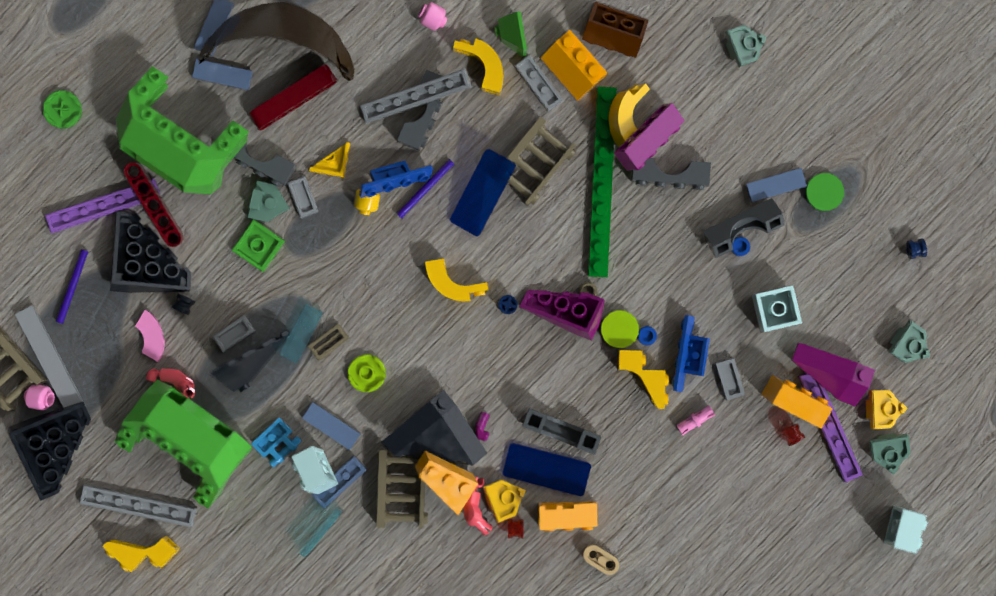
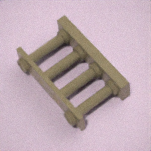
M541 116L492 176L498 183L500 180H506L528 198L525 202L526 206H529L530 203L534 205L540 198L538 193L566 159L570 161L576 153L574 150L576 144L573 143L569 148L546 130V120ZM536 135L545 138L564 154L557 163L534 145L532 140ZM524 150L532 152L552 168L546 177H543L522 160L523 157L520 155ZM512 165L519 166L540 183L534 192L510 175L511 172L508 170Z
M0 327V361L9 355L14 360L13 365L0 376V387L18 370H23L27 374L26 379L7 397L0 390V408L4 411H14L16 407L12 402L31 384L43 385L48 379Z
M388 449L379 450L377 528H384L389 521L419 522V529H423L424 524H428V513L424 512L425 482L417 475H391V473H388V465H391V463L417 464L419 460L413 459V456L393 457L391 453H388ZM391 482L421 483L420 495L390 494V492H387V484ZM390 502L420 503V514L390 513L386 511V504H390Z

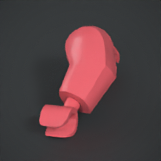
M153 368L147 372L146 380L155 382L157 377H160V381L173 384L176 390L188 399V396H190V399L195 396L194 382L179 369L162 368L159 372V370Z
M475 477L478 485L463 507L464 518L469 526H475L483 535H487L489 532L484 527L491 531L492 525L482 518V512L479 508L481 493L477 492V488L483 487L485 481L483 478L478 479V477Z

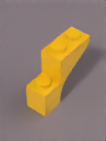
M618 350V369L635 373L642 381L654 406L659 409H665V405H668L669 401L668 393H665V386L669 384V375L665 374L666 370H642V366H646V355H643V351Z
M167 535L153 546H141L115 539L106 542L102 546L105 549V553L110 558L118 560L120 562L119 566L127 572L136 570L147 556L150 558L149 561L152 565L162 568L180 550V547Z

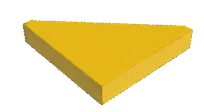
M347 142L336 151L330 153L320 162L310 167L309 172L344 178L351 143Z

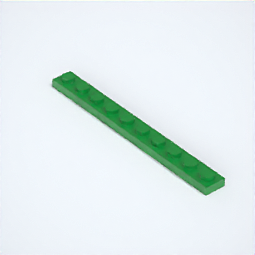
M597 87L588 277L608 278L614 140L609 128V111L616 97L617 87Z

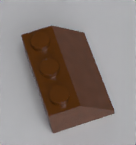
M595 2L582 40L605 47L607 50H614L625 56L636 58L649 20Z

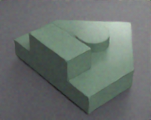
M745 25L724 32L728 40L725 44L731 60H736L738 68L758 60L761 48L767 38L766 36L750 30Z
M257 181L249 205L248 218L268 223L278 215L289 210L290 207L276 185Z
M908 320L904 328L900 327L890 342L892 346L888 352L903 363L929 358L930 353L927 349L926 330L913 321Z
M907 433L876 436V439L869 440L871 459L893 475L897 472L901 463L911 454L909 435Z

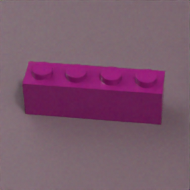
M673 103L661 105L614 154L626 171H637L645 165L644 162L648 158L653 157L657 153L656 150L669 141L668 138L672 134L680 130V125L685 120Z

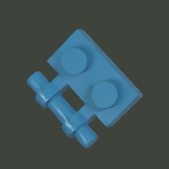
M279 417L251 445L263 458L270 453L273 458L269 463L272 467H275L278 463H282L291 451L294 452L302 440L298 436L290 440L288 436L293 430ZM283 441L286 446L278 452L275 448Z

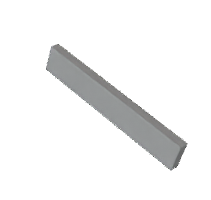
M462 69L360 105L365 123H371L472 88L467 70Z
M31 305L16 313L15 316L63 408L83 402L35 307Z
M84 484L82 487L79 504L188 527H193L197 511L196 507Z

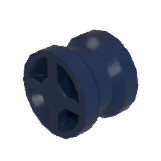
M923 238L915 242L912 240L906 242L909 259H915L916 256L921 258L927 256V245Z
M505 295L499 300V310L504 314H512L516 311L518 303L513 296Z

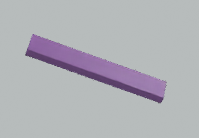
M151 179L157 191L159 192L156 180ZM143 182L140 185V191L147 193L149 186ZM132 186L46 214L45 217L50 232L53 234L142 203Z
M806 373L798 376L802 388L812 392L811 396L815 398L820 396L829 401L827 405L833 408L825 388L820 386L813 377ZM833 408L821 431L841 477L846 483L863 474Z

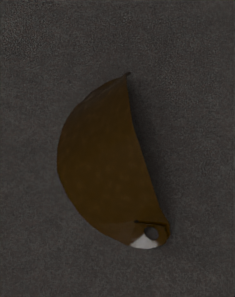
M286 2L261 4L234 14L209 37L199 54L198 62L200 64L212 54L216 46L223 43L249 38L273 37L303 46L325 56L334 62L341 75L348 81L353 80L354 65L351 56L335 30L317 15ZM341 65L348 70L349 74L343 71Z

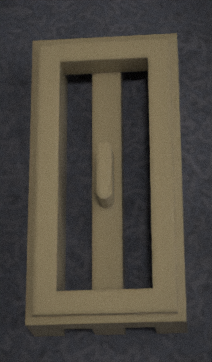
M337 323L310 343L308 348L317 360L320 361L350 338L341 325ZM336 329L340 331L332 338H330L328 341H326L324 344H322L320 347L314 349V346L316 344H318L320 341H322ZM343 335V339L334 344L321 355L318 354V352H320L322 349H324L338 337Z

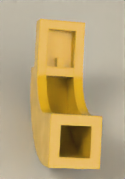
M475 38L474 45H470L471 42L460 39V41L455 40L454 52L472 56L478 59L484 66L485 76L481 90L500 96L503 86V67L495 50Z
M646 83L634 84L627 91L619 92L611 104L609 128L612 138L618 147L637 130L633 122V110L637 102L650 90Z
M444 259L425 262L427 275L432 285L439 293L451 300L470 302V294L473 293L474 297L485 295V291H488L487 282L461 286L451 281L447 275Z

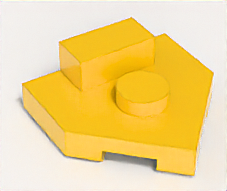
M869 390V400H866V419H870V429L892 428L896 423L895 421L908 408L890 390Z
M498 480L483 486L489 509L497 523L516 516L519 504L526 490L504 480Z

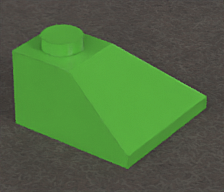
M521 11L499 18L498 25H495L496 37L500 36L503 44L520 56L526 57L527 45Z

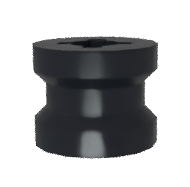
M178 293L176 296L177 300L171 307L189 315L191 312L190 307L194 305L195 301Z

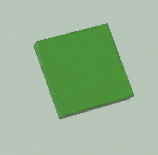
M253 219L232 251L264 272L285 241Z

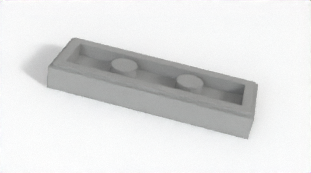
M530 54L514 65L547 112L563 102L562 97Z

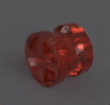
M798 423L781 431L782 435L787 438L788 446L794 445L805 438L804 433H801L799 430L800 426Z
M508 519V539L513 537L523 539V519L518 521Z

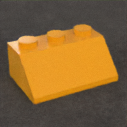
M568 30L540 58L576 101H579L607 76V71L571 30Z

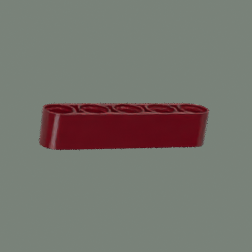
M325 64L253 109L249 116L259 131L264 130L336 84L338 80L328 64Z
M128 163L124 168V174L164 242L170 247L179 246L184 240V235L146 170L140 163ZM132 166H136L139 170L138 175L135 177L130 174ZM143 182L149 186L147 193L140 191V185ZM152 199L157 200L159 203V207L156 210L150 207ZM162 216L167 217L169 220V224L166 227L160 224ZM171 233L178 235L179 240L177 243L170 241L169 236Z

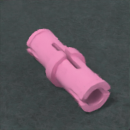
M707 405L699 412L690 414L689 418L676 426L681 434L684 435L695 427L699 428L702 426L701 424L715 416V413Z

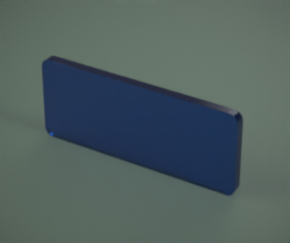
M486 149L450 217V222L474 236H479L513 174L516 163L491 149Z
M511 443L503 475L565 493L583 496L591 464Z

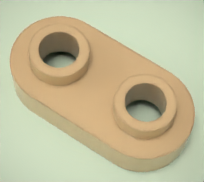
M594 544L588 545L584 549L583 557L588 564L607 575H613L618 571L619 562L612 554ZM595 551L596 556L590 557L589 553ZM607 561H611L613 563V565L609 568L606 567Z

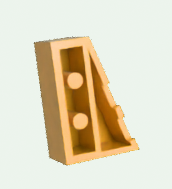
M772 375L761 395L772 404L822 429L833 409L827 405L829 401L820 396L815 398L811 396L812 392L807 389L801 388L800 390L795 387L796 384L787 379L783 381Z
M424 451L415 466L419 477L459 515L478 485L474 474L427 451Z
M596 501L538 503L540 530L554 531L555 529H562L564 531H571L574 528L593 530V527H597Z

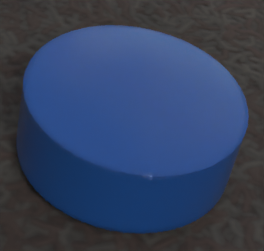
M744 237L735 238L731 252L736 256L746 255L750 250L749 241Z
M646 326L639 330L637 338L642 345H652L657 339V333L652 327Z

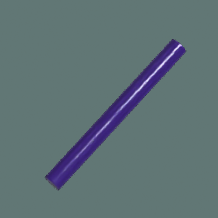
M449 159L396 214L402 219L448 172L454 163Z
M81 249L56 319L58 323H64L88 255L86 250Z

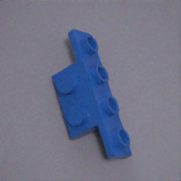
M401 161L370 170L369 175L373 182L361 185L359 195L361 198L372 197L377 193L390 192L394 188L407 187L418 181L424 182L431 177L433 167L429 165L410 171L406 161Z
M685 315L681 323L682 337L678 341L679 355L675 360L676 374L672 379L673 391L683 392L686 374L704 376L710 338L692 336L694 316Z

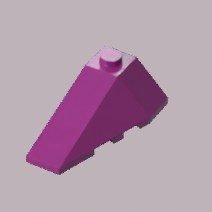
M527 290L519 307L573 334L592 341L600 324L605 300L584 292L577 294Z
M799 342L791 360L806 374L813 377L820 386L827 389L835 399L854 407L869 389L875 372L874 369Z

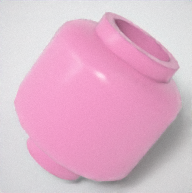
M429 2L427 5L424 4L418 14L420 24L433 31H436L439 27L443 28L447 21L445 9L433 2Z
M33 384L24 392L25 404L31 409L44 411L54 403V393L48 386Z

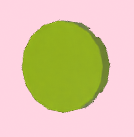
M617 310L609 313L603 319L601 334L608 345L615 348H625L636 341L639 334V325L637 319L631 313Z
M370 354L360 355L350 363L348 379L356 390L372 392L379 389L384 383L386 368L378 357Z

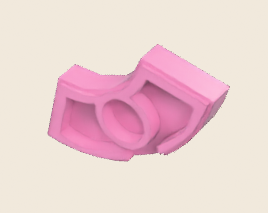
M144 310L135 325L141 331L144 338L142 353L160 362L165 347L162 327L152 313Z

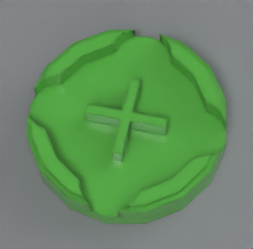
M60 90L49 94L43 104V115L47 122L60 129L74 126L82 115L80 100L68 91Z
M821 173L814 176L807 183L805 194L808 203L814 209L830 211L842 202L844 187L835 175Z

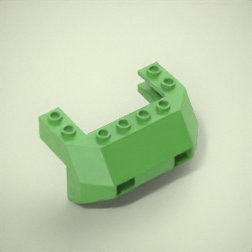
M152 66L128 92L116 117V134L119 148L181 191L211 195L221 187L224 168L246 144L249 131L232 120L210 147L202 143L151 108L168 88V84L165 83L168 80V76Z
M156 380L141 396L123 420L114 441L121 449H125L130 453L135 443H140L145 437L157 444L162 450L171 454L177 461L188 466L194 473L202 476L203 479L193 498L200 505L208 509L220 496L232 473L252 451V446L235 431L176 389L159 380Z

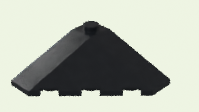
M117 212L110 291L126 293L190 292L191 272L187 267L183 269L176 261L178 258L169 248L165 249L158 242L160 238L150 228L146 229L140 223L141 218L137 214Z
M289 331L281 333L280 337H275L262 343L260 348L256 347L240 355L241 358L228 361L210 374L233 392L239 390L241 393L250 387L249 383L257 377L291 333Z
M444 390L381 441L393 457L400 458L402 455L413 456V459L419 460L424 451H427L453 464L455 461L466 462L465 465L473 466L487 454L457 405Z
M84 401L27 419L9 427V435L40 501L60 492L62 487L60 485L64 475H67L73 462L71 460L75 450L78 451L83 439L82 432L91 421Z

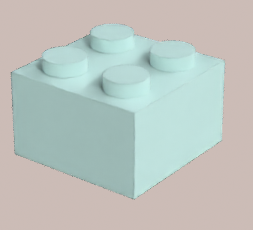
M793 286L752 295L760 332L802 323Z
M311 446L292 456L294 461L292 466L302 479L300 484L304 491L307 490L310 493L320 494L338 485L322 449Z
M893 505L884 543L894 548L917 554V550L922 545V531L927 526L926 515Z

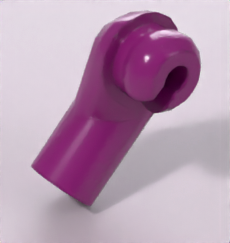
M486 412L480 413L475 425L476 436L482 441H487L489 432L484 431L490 416Z

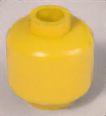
M360 189L356 190L354 207L359 210L360 214L370 215L371 212L378 210L379 193L372 197L361 198L359 195Z

